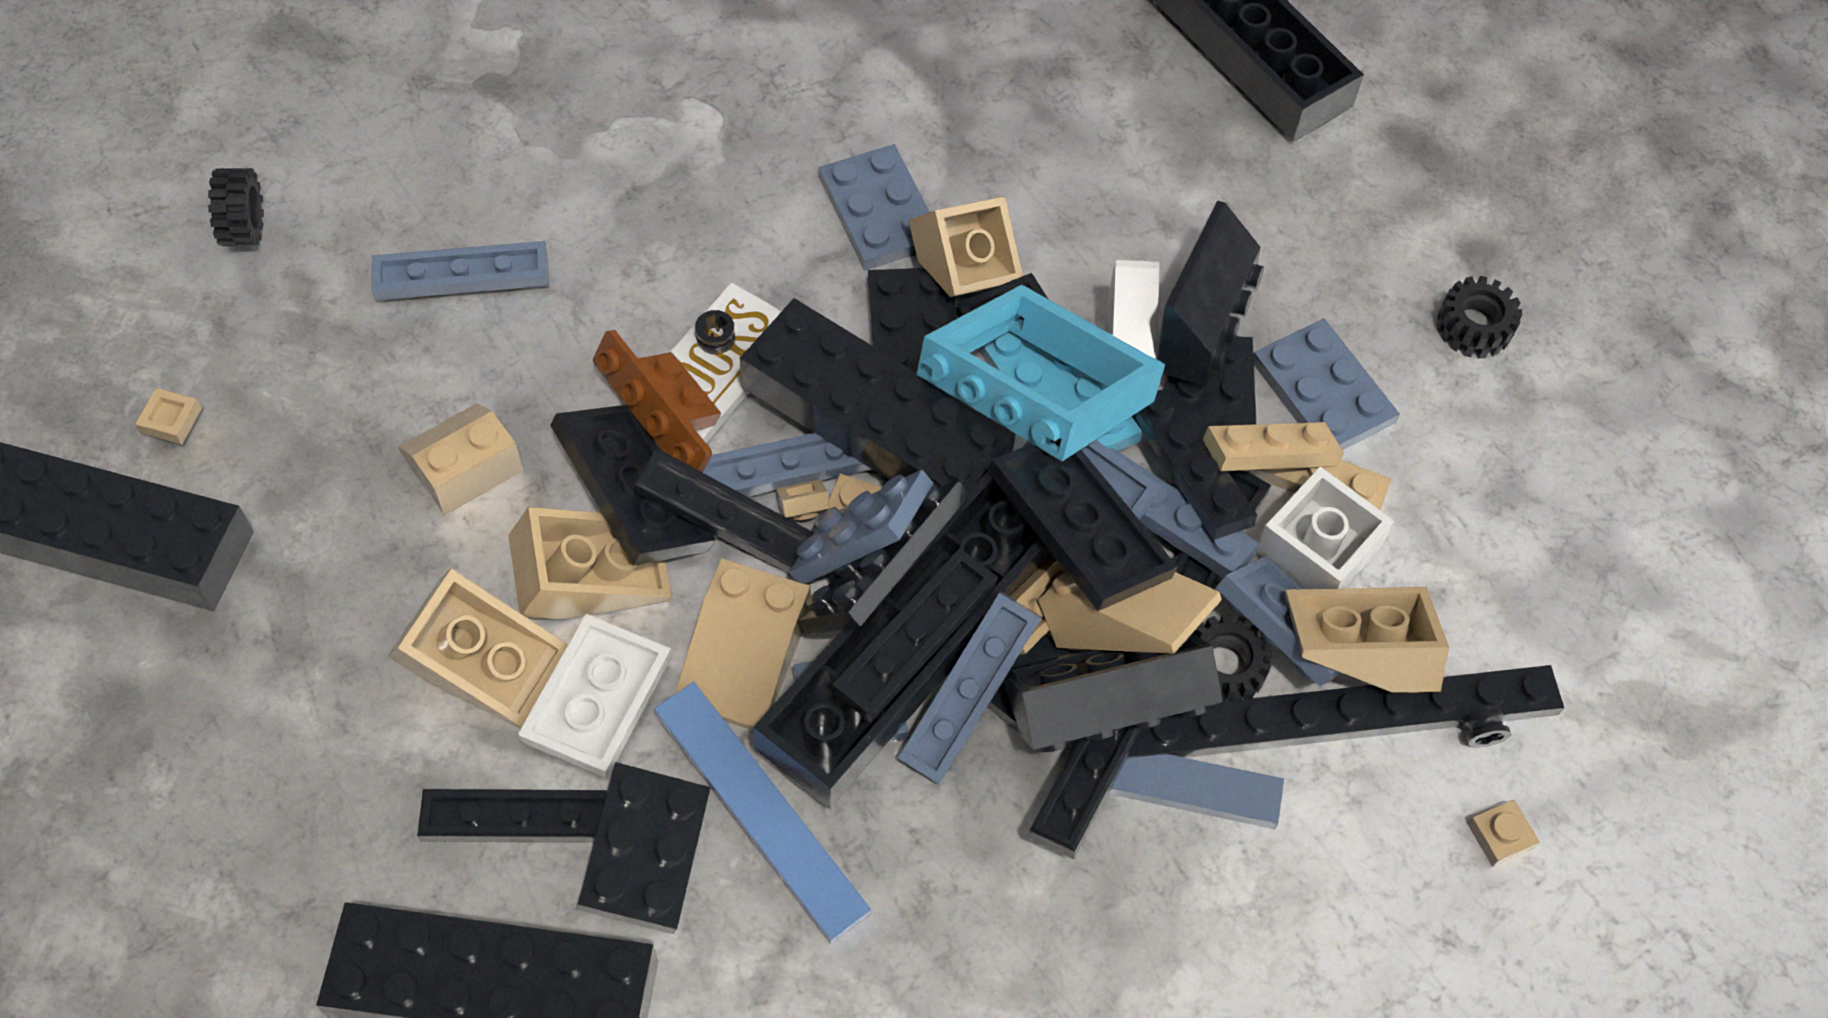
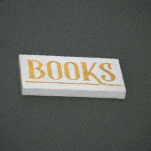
M732 282L705 311L720 310L732 317L735 326V343L732 348L719 355L704 352L697 344L694 324L670 351L682 363L721 412L715 426L696 430L706 444L750 393L742 387L739 358L781 313V310ZM711 328L708 330V336L711 333H714V337L723 335V330L720 329L717 332V328Z

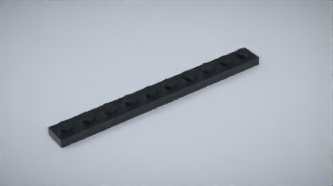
M1551 665L1443 677L1441 692H1390L1375 685L1231 700L1210 705L1207 712L1197 716L1185 717L1180 716L1178 713L1162 717L1160 724L1142 729L1127 759L1165 754L1188 758L1463 726L1462 720L1467 715L1491 708L1504 710L1506 715L1505 721L1557 716L1565 707Z

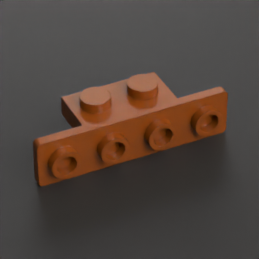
M616 330L606 331L593 357L594 365L663 452L703 473L712 456V450L696 430L715 426L721 415L720 410L672 352L637 358Z

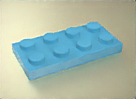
M1011 331L978 348L987 364L1068 411L1107 388L1104 384ZM1131 416L1096 440L1109 449L1113 448L1116 451H1120L1141 442L1142 430Z

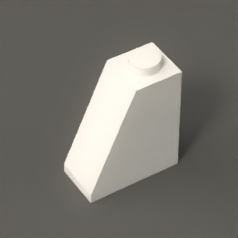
M1115 260L1105 307V331L1156 359L1159 262Z

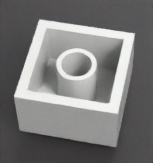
M1319 467L1265 525L1259 540L1260 544L1257 553L1262 557L1267 555L1304 589L1345 588L1382 547L1395 521L1322 467Z

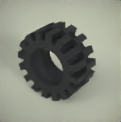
M216 168L212 171V178L209 180L211 190H208V198L211 205H208V211L212 216L210 225L214 227L213 236L214 239H217L218 245H259V240L262 238L261 230H263L264 226L262 222L264 210L261 207L263 196L260 195L261 185L260 182H257L258 175L254 172L253 168Z
M1473 276L1466 277L1463 284L1460 280L1456 282L1452 289H1449L1437 315V319H1439L1437 330L1443 331L1442 340L1446 343L1452 339L1453 343L1450 348L1457 352L1460 347L1466 349L1464 356L1470 358L1474 351H1477L1478 359L1486 358L1489 352L1493 357L1498 355L1501 349L1505 350L1519 327L1522 317V309H1518L1521 303L1518 297L1510 299L1513 291L1509 287L1502 291L1499 289L1502 282L1495 279L1493 284L1490 285L1487 284V277L1480 276L1477 283H1475ZM1474 309L1487 314L1494 324H1478L1472 321L1465 314L1464 310Z
M1222 614L1218 623L1215 616L1207 618L1205 625L1200 624L1193 633L1211 644L1213 649L1226 647L1236 651L1244 661V669L1237 674H1225L1217 670L1222 700L1231 701L1253 698L1255 693H1259L1272 665L1270 664L1273 657L1272 649L1266 650L1269 643L1263 637H1257L1259 629L1254 624L1250 629L1243 627L1246 618L1239 616L1236 624L1230 623L1231 614Z

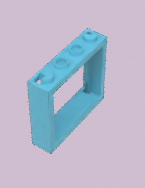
M1020 285L924 336L917 375L1060 461H1064L1153 403L1165 364L1031 289ZM1011 331L1104 384L1107 388L1068 411L970 353ZM1059 438L1062 439L1060 447L1050 441H1056Z

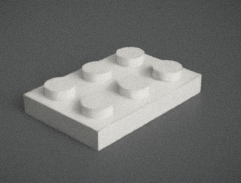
M585 614L518 733L520 742L599 776L608 778L614 763L617 762L673 656L671 648Z

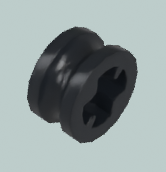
M710 310L700 315L695 323L696 341L699 348L706 353L718 355L730 350L735 343V326L732 317L720 310ZM717 328V332L722 329L723 335L714 337V333H711L708 336V330Z
M1499 708L1484 709L1464 717L1462 720L1464 729L1471 732L1467 736L1469 746L1487 747L1501 743L1511 736L1510 728L1503 725V722L1506 720L1504 710Z

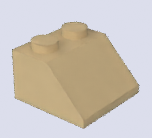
M1005 196L935 210L908 219L918 262L950 297L1003 285L1023 276Z
M478 403L398 447L444 516L524 471L515 441L494 412Z

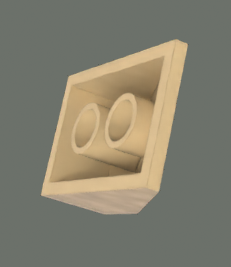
M528 507L508 535L519 613L527 618L569 619L585 616V614L592 615L669 602L672 598L666 561L661 560L633 566L602 513Z
M721 558L704 598L675 694L694 681L725 722L753 730L757 722L775 704L804 631V628L797 620L808 609L806 602L811 596V586Z
M451 568L438 580L387 657L428 683L521 728L568 644Z
M1066 572L1054 580L1053 586L1038 601L1057 648L1174 654L1222 599L1219 591L1175 572L1172 579L1097 611Z
M1427 587L1286 590L1285 599L1302 658L1390 692H1441L1449 645Z

